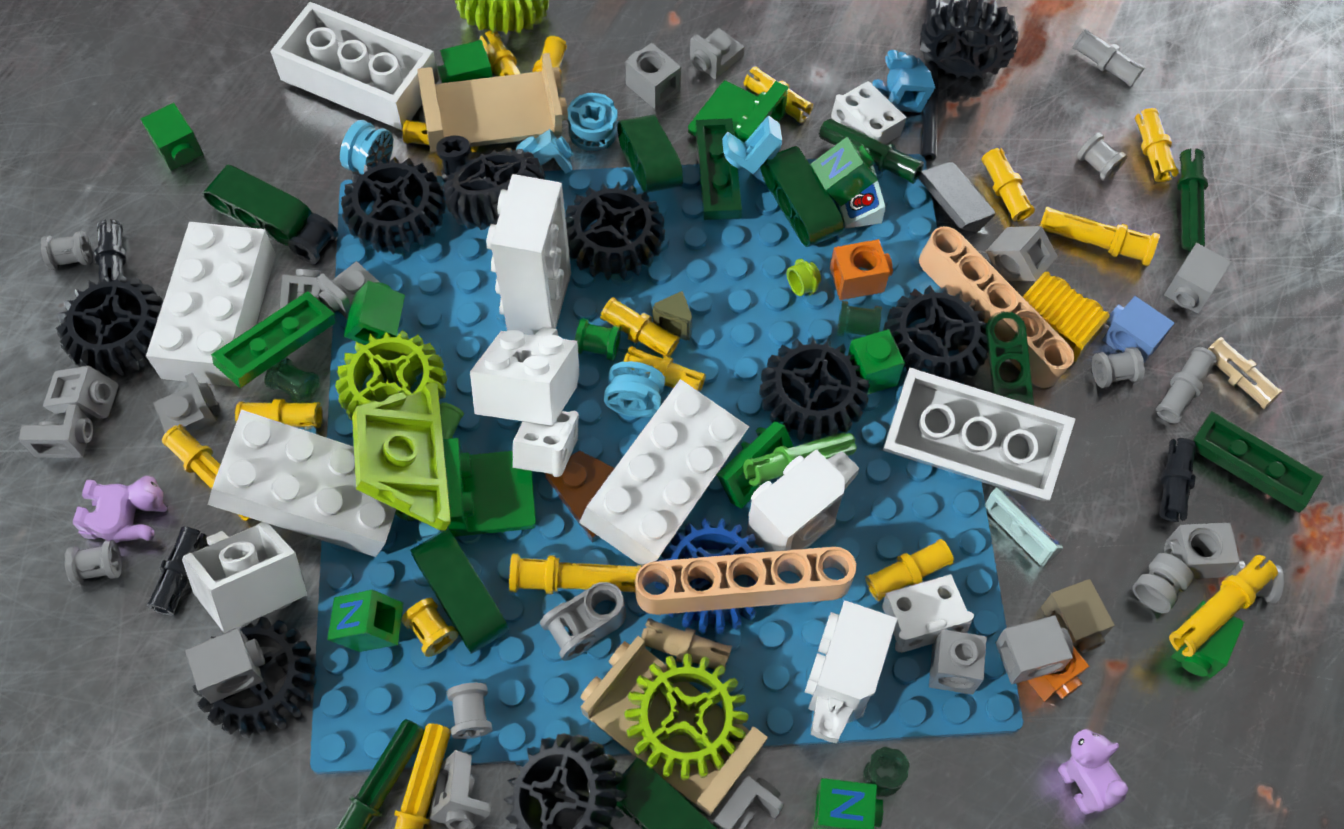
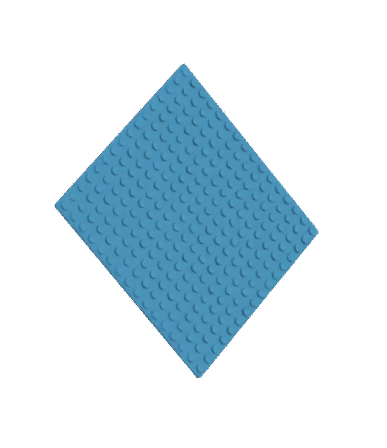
M907 154L910 157L923 161V170L927 169L925 158L922 155ZM807 159V160H808L809 164H811V163H812L813 161H815L816 159ZM699 164L682 165V186L647 193L649 202H657L659 213H662L664 217L663 229L665 230L662 250L659 256H653L651 267L641 265L642 270L639 276L631 270L627 271L625 280L620 277L619 273L612 274L608 281L604 272L598 273L593 278L589 268L580 271L576 260H570L571 276L556 326L558 336L562 339L575 340L576 330L581 318L588 319L589 324L613 328L612 324L600 319L604 306L612 297L640 315L644 312L650 315L653 322L654 304L683 291L692 314V333L689 341L679 340V344L670 358L674 359L673 363L706 374L704 385L699 392L749 426L719 470L720 472L743 450L741 444L744 441L751 444L758 437L755 431L757 428L767 429L772 424L770 420L771 412H764L762 407L764 398H761V395H759L760 384H762V370L767 368V362L771 355H778V349L781 348L782 344L791 349L792 342L797 338L803 345H807L808 339L813 335L816 344L823 345V342L829 337L831 347L836 349L844 344L846 348L845 356H848L851 340L883 331L889 310L893 306L896 307L897 301L901 296L909 298L914 288L924 294L925 289L929 285H931L935 293H940L941 288L922 269L919 262L923 248L931 234L937 229L932 195L919 178L912 184L908 180L887 170L884 172L878 171V166L874 164V170L885 203L882 223L846 229L844 226L842 234L810 247H805L768 189L760 168L754 174L743 167L738 169L742 204L741 218L704 220ZM631 167L571 170L567 174L563 170L544 171L546 180L562 183L565 217L567 206L574 205L576 195L586 197L588 187L599 191L603 182L608 189L615 188L618 181L624 190H627L634 184L637 195L643 193ZM436 176L438 183H440L445 192L443 186L445 183L442 180V176ZM352 180L343 181L340 184L337 231L339 235L337 237L335 277L357 261L380 283L387 284L392 290L405 294L397 336L402 329L408 334L409 339L418 334L423 339L424 344L431 343L435 348L436 355L439 354L444 363L443 370L446 371L447 384L444 385L446 389L445 398L439 399V403L452 404L464 412V416L461 418L453 438H459L462 452H469L470 455L513 451V440L523 421L474 414L470 371L500 331H507L505 316L500 314L499 311L501 295L496 294L495 291L497 275L496 272L491 271L493 254L492 250L487 249L486 244L489 227L485 230H480L478 227L468 229L466 225H458L456 219L453 218L452 213L448 211L446 206L445 213L442 214V226L435 227V237L424 236L423 246L415 242L410 244L409 252L403 247H397L393 255L388 250V247H385L377 253L372 245L364 247L360 243L359 238L354 239L349 232L348 225L344 222L341 197L345 196V184L353 182ZM419 195L414 199L415 204L413 206L418 208L422 201ZM831 197V199L833 200L834 204L840 212L838 203ZM373 203L369 204L366 210L367 215L373 211ZM590 225L586 228L585 231L591 229ZM643 229L636 232V237L629 241L631 243L634 242L642 234ZM879 239L884 254L888 253L890 255L893 265V274L888 277L885 292L839 300L830 271L834 247ZM797 259H803L809 263L812 262L819 269L821 282L818 284V290L813 295L807 293L798 296L793 292L788 283L787 269L795 265ZM858 268L863 271H869L865 268ZM337 310L335 312V324L332 328L327 438L354 447L353 422L348 418L346 410L339 403V394L335 384L339 380L337 366L346 365L344 353H357L355 350L356 341L344 337L347 319ZM926 319L917 320L907 328H915L916 324L924 323ZM622 330L619 349L614 361L607 360L606 355L588 351L578 354L579 378L577 388L562 410L565 412L577 411L579 413L578 440L571 455L580 450L614 468L618 465L653 416L639 418L626 416L613 411L604 403L605 389L609 385L608 375L610 368L614 364L623 362L631 346L648 354L663 358L661 354L641 342L635 344L630 341L628 334ZM957 348V350L949 351L948 355H957L959 350ZM373 372L365 379L361 391L367 388L366 383L373 377ZM423 372L416 377L417 382L411 386V393H414L420 385ZM908 372L901 374L897 386L869 394L867 396L869 398L867 407L862 410L863 414L858 423L852 422L851 430L847 433L854 435L857 450L848 457L859 467L858 475L844 491L835 525L807 548L841 547L852 554L856 562V573L848 593L836 600L754 607L756 614L753 620H748L741 616V627L737 630L727 621L725 622L724 633L720 635L715 630V624H708L707 631L704 634L699 632L698 621L694 620L689 627L696 630L695 635L732 646L728 662L726 663L725 673L720 681L722 684L731 678H736L738 681L737 687L729 695L744 694L746 702L742 706L734 708V711L748 713V721L742 725L749 731L754 726L768 737L762 748L834 744L811 735L814 711L808 708L813 695L805 693L817 653L826 656V654L818 652L830 613L839 615L844 600L885 614L882 607L884 598L881 601H877L873 597L866 584L865 576L897 562V557L901 554L908 553L911 555L939 539H943L950 548L954 557V564L947 565L922 578V582L952 575L967 611L974 614L967 633L987 637L984 680L973 695L929 688L933 644L901 653L895 650L897 641L894 634H892L875 693L870 697L863 717L847 723L837 743L1014 733L1023 726L1017 683L1011 684L995 643L1007 626L982 483L883 451ZM816 380L814 387L811 388L810 399L813 398L815 390H818L819 380ZM664 386V390L660 394L661 405L673 388ZM790 398L795 404L801 407L800 403L797 400ZM822 408V409H819L818 411L827 410V409H830V408ZM792 429L788 433L794 447L814 441L812 434L806 433L804 439L799 441L797 430ZM822 433L821 439L828 437L825 433ZM532 471L536 527L534 529L454 537L510 629L509 632L473 654L469 652L458 634L457 639L447 649L435 656L426 657L421 650L423 644L411 628L407 629L402 622L398 645L358 652L327 640L334 597L372 589L403 602L402 616L420 600L431 597L438 605L436 610L448 626H453L410 552L412 548L423 543V538L419 531L420 520L407 521L394 515L386 544L377 557L322 540L315 657L317 664L315 667V677L317 680L314 685L310 767L316 774L372 771L400 724L405 719L412 720L424 729L428 723H435L446 726L451 731V728L455 726L453 703L447 698V690L453 686L465 683H483L487 685L488 694L484 696L486 719L492 723L493 731L487 735L471 739H456L450 735L443 761L457 750L472 755L471 765L515 763L521 760L528 762L527 748H532L533 746L540 748L541 738L550 737L556 739L557 735L562 733L588 737L591 743L594 741L602 744L606 748L605 754L613 757L634 756L582 714L581 705L585 701L580 698L581 694L596 676L601 680L613 667L609 660L623 642L626 641L631 645L637 636H642L644 628H647L645 625L648 618L685 631V627L682 626L684 613L674 618H671L669 614H649L638 605L635 592L621 591L626 608L624 623L617 630L594 643L581 655L571 660H562L559 655L561 648L549 630L545 631L541 627L540 620L554 607L570 601L585 590L558 588V593L546 594L545 590L519 588L516 593L509 592L512 553L519 554L520 558L547 559L549 555H555L556 558H560V562L623 566H637L639 564L602 538L592 543L584 529L581 528L582 526L579 525L548 482L543 472ZM716 475L677 533L685 536V525L688 522L696 530H700L701 521L704 518L710 522V528H717L719 520L723 518L726 521V530L732 531L733 527L740 524L742 527L741 538L748 536L747 528L752 500L742 509L730 503ZM781 477L772 479L770 482L773 484ZM755 543L753 548H759V546ZM715 549L705 550L706 552L711 554H717L722 552L721 550ZM829 567L823 570L824 574L832 580L844 578L843 573L837 568ZM784 571L779 574L781 580L786 583L794 584L800 581L799 576L792 571ZM742 574L734 578L737 585L746 587L748 583L747 575ZM654 582L649 583L644 588L646 592L652 595H659L663 591L655 588ZM604 600L596 605L594 611L600 615H607L616 608V604L613 601ZM564 626V628L566 629V631L568 632V634H569L570 636H572V634L570 633V631L568 630V628H567L566 626ZM645 646V649L664 664H666V657L673 656L676 667H683V663L676 661V656ZM694 662L691 664V667L695 668L700 666V664ZM708 668L707 672L713 674L714 669ZM689 682L701 693H708L710 691L700 684ZM421 741L404 769H413Z

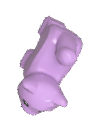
M143 476L129 486L123 484L101 485L94 480H86L82 497L84 499H92V506H96L94 512H89L86 508L78 506L73 518V525L79 530L78 533L87 539L103 538L107 541L113 540L116 543L137 539L149 541L154 538L155 532L148 525H133L136 509L166 512L168 508L163 504V491L157 485L154 477Z
M1089 729L1080 730L1074 735L1070 750L1072 756L1069 761L1058 767V771L1066 784L1076 782L1082 794H1076L1074 800L1084 814H1090L1095 811L1102 812L1113 808L1126 799L1128 792L1127 784L1121 780L1116 770L1108 761L1118 750L1119 744L1112 743L1103 735L1094 733Z

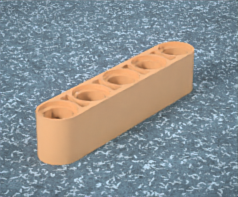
M950 227L935 229L919 257L922 269L941 289L946 286L948 294L955 296V294L962 290V300L964 302L975 299L976 307L974 311H985L986 318L984 323H987L991 316L1000 311H1010L1019 315L1026 327L1032 383L1041 388L1054 386L1074 361V353L1070 345L957 230ZM1004 318L996 323L994 333L999 340L1007 341L1015 336L1017 327L1012 319ZM1009 359L1021 372L1020 363L1016 359Z
M841 547L653 561L642 566L636 574V599L643 611L655 615L836 600L848 593L856 573V562L852 554ZM829 567L837 568L843 573L844 578L832 580L824 574L823 570ZM784 571H792L799 576L800 581L794 584L786 583L781 580L779 574ZM742 574L749 575L756 581V584L748 588L737 585L734 578ZM703 578L708 580L712 587L705 591H697L689 583L694 579ZM660 582L667 587V590L662 594L652 595L646 592L644 588L649 583Z

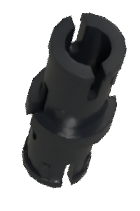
M110 219V232L107 231L106 220H102L97 224L98 247L94 251L95 263L99 266L98 284L102 282L104 275L111 278L112 281L120 273L123 275V266L127 262L126 251L122 248L123 226L119 221Z
M1177 438V441L1172 439L1169 442L1168 462L1166 469L1161 474V484L1164 485L1159 515L1161 518L1172 522H1179V514L1180 520L1185 521L1187 519L1190 490L1195 487L1196 476L1193 474L1192 469L1197 444L1187 438Z
M181 527L168 560L162 561L159 568L162 572L147 603L149 609H154L155 612L164 615H174L187 581H189L182 561L183 556L202 549L207 537L206 534H200L201 531L194 528Z

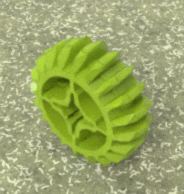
M455 0L460 18L467 20L468 25H477L478 30L489 29L492 34L496 31H503L505 34L508 31L521 33L523 28L533 29L534 24L542 23V18L546 16L549 8V0Z
M403 329L397 337H391V335L385 332L384 338L377 339L370 333L369 343L363 345L356 342L355 350L357 353H344L346 365L337 366L339 380L336 381L335 387L339 394L338 400L341 407L346 410L350 420H352L357 406L373 401L382 402L389 396L401 392L408 396L422 391L424 385L429 383L438 384L439 399L445 398L446 395L444 385L447 384L446 371L443 370L444 363L439 354L436 355L435 348L431 343L424 344L423 339L418 334L409 339L408 334ZM373 372V377L366 383L367 388L361 391L365 379ZM423 372L420 385L414 393H411L410 388L417 382L416 377Z
M684 654L683 667H676L673 656L666 657V668L668 671L663 673L656 663L649 666L650 673L654 678L653 682L641 675L636 679L637 685L645 692L644 694L636 691H631L628 694V701L640 707L625 710L626 720L639 722V724L627 729L628 738L643 736L644 739L634 747L635 753L640 755L651 749L653 753L647 760V766L651 769L657 765L660 759L665 760L666 763L663 768V776L670 777L674 764L682 766L680 774L682 780L689 779L690 766L692 765L697 766V771L701 778L707 777L708 768L706 761L710 760L713 766L720 770L724 765V761L719 752L722 751L727 756H731L736 750L735 745L728 740L742 741L746 736V732L733 726L734 724H743L748 721V713L734 711V708L745 704L746 697L744 694L729 695L737 687L738 681L736 678H731L725 683H721L720 680L726 670L723 665L716 667L713 674L707 672L710 660L708 657H702L699 668L691 667V654ZM678 682H694L706 687L710 691L696 697H689L684 695L673 684ZM661 691L666 698L670 714L661 722V726L652 731L648 721V712L652 701ZM720 702L724 714V727L719 737L712 742L708 736V730L703 723V717L711 711L714 705ZM677 704L687 712L699 708L698 714H695L694 717L696 728L693 725L690 726L687 721L674 724V719H677L679 715ZM678 735L688 737L695 746L698 745L701 750L691 753L678 752L666 747L661 742L666 739L670 740Z

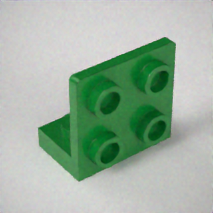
M723 81L688 125V133L696 137V120L732 118L734 136L745 143L767 116H770L778 123L781 121L786 111L788 86L775 81L767 93L763 91L759 96H756L728 81Z
M459 438L443 439L451 520L448 528L454 537L526 530L536 527L532 471L513 468V451L470 455L469 452H462Z

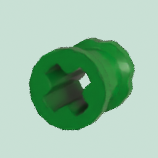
M581 318L575 335V341L578 344V354L588 351L606 355L607 360H615L621 339V326L614 325L613 328H606L589 324L588 319Z

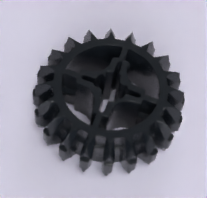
M950 0L949 3L939 2L936 9H930L921 27L920 46L924 54V60L935 62L938 69H942L944 75L949 73L955 74L957 79L960 76H967L970 80L973 76H980L985 79L988 72L998 74L999 69L1007 67L1009 61L1014 58V53H1016L1019 32L1017 31L1018 26H1016L1015 16L1009 15L1007 7H998L996 0L985 2L984 0Z
M506 148L502 152L494 150L491 154H481L477 159H469L466 165L458 166L456 172L450 174L448 181L443 185L448 211L452 213L458 225H466L468 229L478 227L480 230H485L491 224L497 225L499 218L497 211L501 190H508L512 174L546 180L543 166L540 165L538 158H534L531 152H524L523 149H517L512 152L510 148Z
M395 156L390 163L386 164L378 159L377 166L371 168L364 164V174L353 173V183L345 184V196L341 197L344 222L348 225L349 232L354 239L359 238L360 243L364 247L372 245L377 253L385 247H388V250L393 255L397 247H403L409 252L410 244L416 242L423 246L424 236L435 237V227L442 226V214L445 213L446 209L443 198L444 191L440 183H438L437 177L433 172H428L423 163L414 166L410 158L406 159L403 163H399ZM419 195L422 201L418 208L413 206L415 204L414 199ZM373 203V211L367 215L366 210L369 204Z
M618 181L615 188L608 189L603 182L599 191L588 187L586 197L576 195L574 205L567 206L565 219L569 258L571 261L576 260L580 271L589 268L593 278L598 273L604 272L608 281L612 274L619 273L620 277L625 280L627 271L631 270L639 276L642 270L641 265L651 267L653 256H659L663 241L665 240V230L663 229L664 217L662 213H659L657 202H649L647 191L637 195L634 184L627 190H624ZM590 225L591 229L585 231L586 228ZM643 229L642 234L631 243L629 240L636 237V232Z
M121 273L114 281L104 275L102 282L99 284L89 280V288L85 291L75 289V296L77 298L64 301L67 311L57 314L61 325L56 327V330L61 339V348L64 352L69 354V358L75 365L79 367L90 366L107 377L113 369L122 376H124L128 366L139 370V361L144 358L148 360L146 354L163 305L161 296L157 295L152 286L148 283L143 284L136 276L128 280ZM130 307L140 309L141 315H133L129 311ZM87 335H95L98 339L97 344L87 342Z
M931 285L925 289L924 294L914 288L909 298L901 296L897 301L896 307L893 306L889 310L883 331L890 330L905 362L902 373L908 372L909 368L958 383H964L966 376L972 378L977 374L979 367L984 365L987 360L988 342L986 335L987 323H984L986 318L985 311H974L976 307L975 299L964 302L962 300V290L953 296L948 294L946 286L941 289L940 293H935ZM926 319L924 323L916 324L915 328H907L917 320ZM958 346H967L963 352L957 355H948L949 351L957 350Z
M813 335L808 339L807 345H803L797 338L792 342L791 349L782 344L781 348L778 349V355H771L767 362V368H764L761 373L762 384H760L759 395H761V398H764L762 403L764 412H771V422H784L783 425L788 433L792 429L797 430L799 441L804 439L806 433L812 434L814 441L821 439L822 433H825L828 437H836L838 430L847 434L851 430L852 422L858 423L863 414L862 410L867 407L869 400L866 394H868L870 384L868 380L859 377L860 366H854V354L845 356L846 348L844 344L836 349L832 348L829 337L823 342V345L816 344ZM819 380L818 390H815L813 398L810 399L811 388L814 387L815 381ZM790 398L797 400L800 403L801 407L795 404ZM822 408H830V409H827V410L818 411L819 409H822Z
M261 616L255 627L251 622L247 626L242 627L240 631L249 641L256 639L260 647L279 649L274 654L271 651L263 654L265 664L259 666L263 682L259 683L262 689L260 690L257 685H254L214 703H210L198 692L196 684L192 686L193 692L197 696L202 697L198 701L199 709L204 713L209 712L208 720L214 726L222 724V729L228 734H233L239 728V733L245 738L251 737L255 727L262 736H268L270 723L272 722L280 729H285L286 721L283 717L289 712L294 717H300L301 711L296 706L298 700L302 702L311 701V695L304 687L315 685L317 680L313 674L309 673V671L317 666L315 659L312 656H307L311 652V647L307 641H300L301 634L295 628L287 631V625L281 620H277L271 626L268 618ZM287 675L283 686L275 694V686L278 680ZM249 697H257L262 703L261 705L249 708L229 705V703L236 699L243 701Z
M562 733L558 734L556 739L550 737L541 738L540 748L534 746L527 748L528 762L522 760L515 762L520 774L518 778L514 777L507 780L514 787V793L504 799L508 805L514 806V810L505 819L511 824H516L517 827L515 829H614L611 825L612 819L624 817L622 811L616 809L617 801H621L628 796L624 791L616 789V786L625 777L621 772L613 770L617 760L613 756L605 754L606 748L600 743L594 741L591 743L588 737ZM555 794H564L575 799L576 802L564 801V799L556 797ZM583 815L582 819L575 826L577 820Z

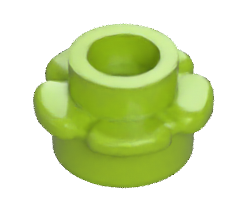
M797 259L795 265L787 269L788 283L796 295L802 296L807 293L813 295L818 290L821 275L814 263Z

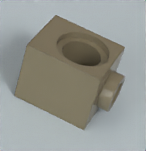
M1091 579L1051 593L1041 606L1046 618L1056 615L1060 627L1068 631L1074 648H1079L1081 653L1090 652L1105 644L1104 637L1115 626Z

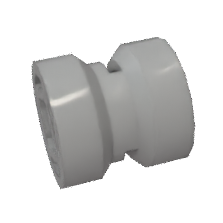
M1158 553L1149 564L1150 572L1142 574L1132 588L1135 596L1148 608L1156 612L1168 613L1178 601V592H1184L1194 580V575L1191 569L1179 558L1167 553Z

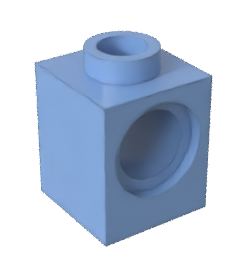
M1134 296L1125 308L1118 304L1111 312L1106 322L1109 329L1102 341L1119 353L1124 352L1126 348L1137 347L1142 354L1145 364L1163 342L1175 322Z

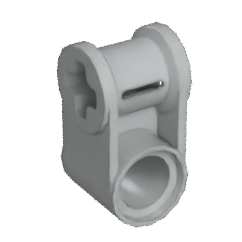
M599 582L570 601L554 607L540 620V625L545 631L549 630L561 648L559 655L562 660H571L581 655L594 643L617 630L624 623L626 608L623 595L616 585L609 582ZM604 600H610L616 604V608L607 615H600L594 611L596 605ZM564 626H566V627L568 628V630L570 631V633L572 634V636H570V635L568 634V632L566 631V629L564 628Z

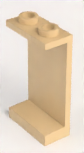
M549 53L542 54V71L442 84H435L432 67L417 69L430 152H437V143L444 137L456 135L466 138L470 143V147L521 141L531 136L537 138L549 129H551L555 136L562 135V120H568L565 97L559 98L557 92L562 87L559 67L552 68Z
M637 636L631 645L625 641L618 647L609 660L613 667L602 680L596 676L585 688L580 698L585 701L581 705L582 714L636 758L638 757L647 763L649 756L653 753L651 749L640 755H637L634 751L636 744L644 739L643 736L637 738H628L627 729L639 724V722L626 720L625 710L640 707L628 701V694L631 691L645 693L637 685L636 679L641 675L653 682L654 678L649 670L651 664L656 663L663 673L668 670L666 664L645 649V640ZM689 682L673 684L684 695L689 697H696L702 694ZM661 691L652 701L648 712V721L652 731L661 726V722L670 714L666 698ZM677 704L679 715L677 719H674V724L687 721L690 726L693 725L696 728L694 717L695 714H698L699 708L687 712ZM714 705L711 711L703 717V723L708 730V736L712 742L719 737L724 727L723 710L718 705ZM742 724L733 725L746 732L745 738L742 741L728 740L735 745L736 750L731 756H727L722 751L719 752L724 761V765L720 770H717L710 760L706 761L708 775L705 778H701L698 774L697 766L692 765L690 766L689 779L682 780L680 775L682 766L675 764L670 777L663 776V768L666 761L660 759L653 769L674 789L710 817L768 739L767 736L754 726L749 731ZM678 735L670 740L666 739L661 742L666 747L678 752L691 753L701 750L698 745L695 746L688 737Z

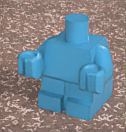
M889 50L887 52L888 56H885L887 67L891 69L887 75V85L884 86L882 80L876 79L872 82L873 86L885 97H889L888 100L899 111L921 113L935 89L930 70L920 58L914 55H907L905 52H898L897 50Z

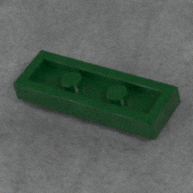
M732 118L696 120L695 131L704 220L741 218L742 204L738 168L731 165L723 153L722 138L727 132L734 135Z
M1213 411L1206 417L1192 440L1197 444L1195 452L1298 513L1306 508L1324 477Z

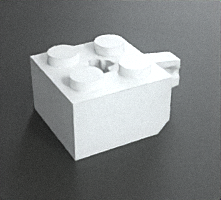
M542 327L535 335L524 334L518 330L500 331L470 371L474 414L553 426L577 388L579 378L577 341L562 339L558 336L557 329Z
M817 449L806 458L803 456L796 457L784 469V475L773 484L770 481L765 482L751 496L752 501L747 535L754 534L756 537L755 543L759 547H764L766 552L807 549L835 525L844 491L858 475L859 467L843 451L829 459H826Z
M261 522L230 537L223 531L206 537L209 546L184 555L182 559L194 595L224 634L233 629L245 627L251 621L274 610L286 608L292 602L307 596L296 553L265 522Z
M844 600L839 615L830 613L818 652L824 653L826 656L817 653L805 689V693L813 695L808 708L814 711L811 735L837 744L846 724L863 717L866 705L870 697L875 693L897 618Z

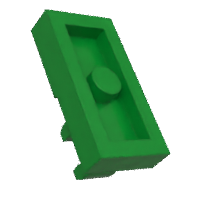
M776 421L767 429L757 428L755 431L758 437L751 444L744 441L741 444L743 450L716 474L730 503L741 509L751 500L753 493L765 483L762 482L756 486L750 485V479H746L744 475V462L747 459L771 454L780 446H785L788 449L794 447L785 426Z

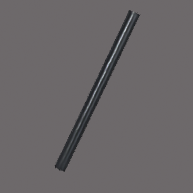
M927 0L926 17L930 9L938 7L941 0ZM925 61L926 67L931 72L935 89L923 108L922 157L925 158V161L931 162L937 158L939 69L935 62Z

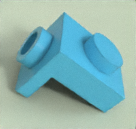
M770 116L764 119L745 143L729 132L722 138L723 153L727 161L738 169L743 167L752 174L760 168L766 159H773L782 146L780 123Z
M551 129L537 138H534V136L526 138L516 147V150L523 149L524 152H531L534 158H538L540 165L554 158L565 174L572 170L570 157L573 156V152L569 144L562 136L557 139Z

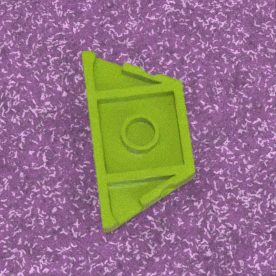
M426 384L422 391L408 396L401 392L389 396L382 402L373 401L357 406L352 416L356 490L438 530L446 531L451 520L438 384Z

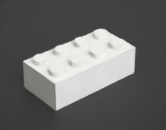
M312 2L307 4L270 51L282 81L402 131L405 120H411L422 105L417 69L432 67L435 84L439 81L434 51Z
M512 174L508 190H501L497 207L499 214L497 225H490L486 244L487 249L492 250L493 254L491 271L496 272L497 275L495 291L496 294L501 295L499 311L500 314L505 316L507 331L518 330L524 334L535 335L542 327L556 329L571 276L563 190L561 182Z
M189 222L146 357L161 379L187 382L185 376L193 373L199 383L204 384L207 382L212 385L238 387L213 365L211 354L257 324L276 257L265 229Z
M909 368L883 451L1040 501H1050L1075 418Z
M680 379L587 505L579 523L641 566L657 561L749 426Z
M245 410L240 412L208 501L210 506L377 557L386 544L396 511L395 508L356 490L353 446Z

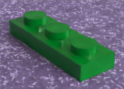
M307 291L211 354L213 365L239 388H242L334 325L335 313Z

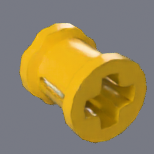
M431 597L417 602L401 618L404 626L407 629L411 628L423 644L421 650L426 657H432L441 653L458 637L456 628L446 624L436 610L438 605Z

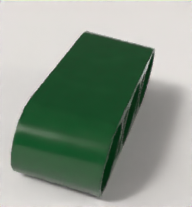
M655 114L619 120L617 122L620 147L643 192L647 191L649 193L683 185V171L679 156Z
M790 147L778 152L773 159H766L760 166L762 177L805 247H810L843 233V220L838 208L824 189L799 147Z
M226 165L202 193L204 199L220 213L249 228L265 229L269 238L285 246H288V242L292 237L299 236L308 224L307 218L312 214L311 209L298 198L232 165Z
M997 312L989 318L986 326L992 392L1013 400H1021L1026 404L1034 406L1025 323L1019 315L1013 312ZM1004 318L1012 319L1017 327L1015 336L1007 341L999 340L994 333L996 323ZM1007 359H1016L1021 366L1019 376L1011 381L1001 379L999 375L1001 363Z
M448 528L446 531L440 532L410 550L420 571L471 654L510 631L497 605Z
M637 757L622 773L625 778L616 786V789L624 791L628 797L617 801L616 806L640 829H717L653 768H649L642 759Z

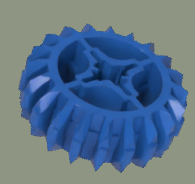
M704 518L701 521L700 530H696L688 522L685 525V536L676 532L671 539L672 545H667L661 554L664 559L657 561L762 553L766 551L764 547L753 548L756 542L754 534L741 538L742 527L740 524L733 527L732 531L726 530V521L723 518L719 520L717 528H710V522ZM715 549L721 550L722 552L717 554H711L706 552L705 550ZM747 575L748 583L746 587L748 588L755 585L756 581ZM697 578L690 582V586L697 591H705L712 587L711 583L703 578ZM654 582L655 588L663 590L660 594L667 590L664 584ZM754 607L684 612L682 626L686 629L692 625L694 620L698 621L699 632L704 634L707 631L708 624H715V630L720 635L724 633L725 622L728 621L737 630L741 627V616L745 619L753 620L756 611ZM672 613L669 614V616L671 618H674L681 615L682 613Z

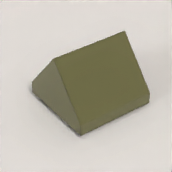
M683 291L656 302L653 306V323L671 334L677 335L680 339L689 341L692 333V314Z

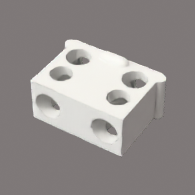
M869 81L844 95H836L831 113V118L834 121L885 145L901 136L907 118Z
M562 411L553 426L523 421L513 440V468L550 473L554 477L561 476L578 440L579 413L577 411Z
M951 574L885 594L882 606L885 614L897 618L893 634L897 641L895 650L901 653L933 644L942 629L967 633L974 618V614L967 611Z

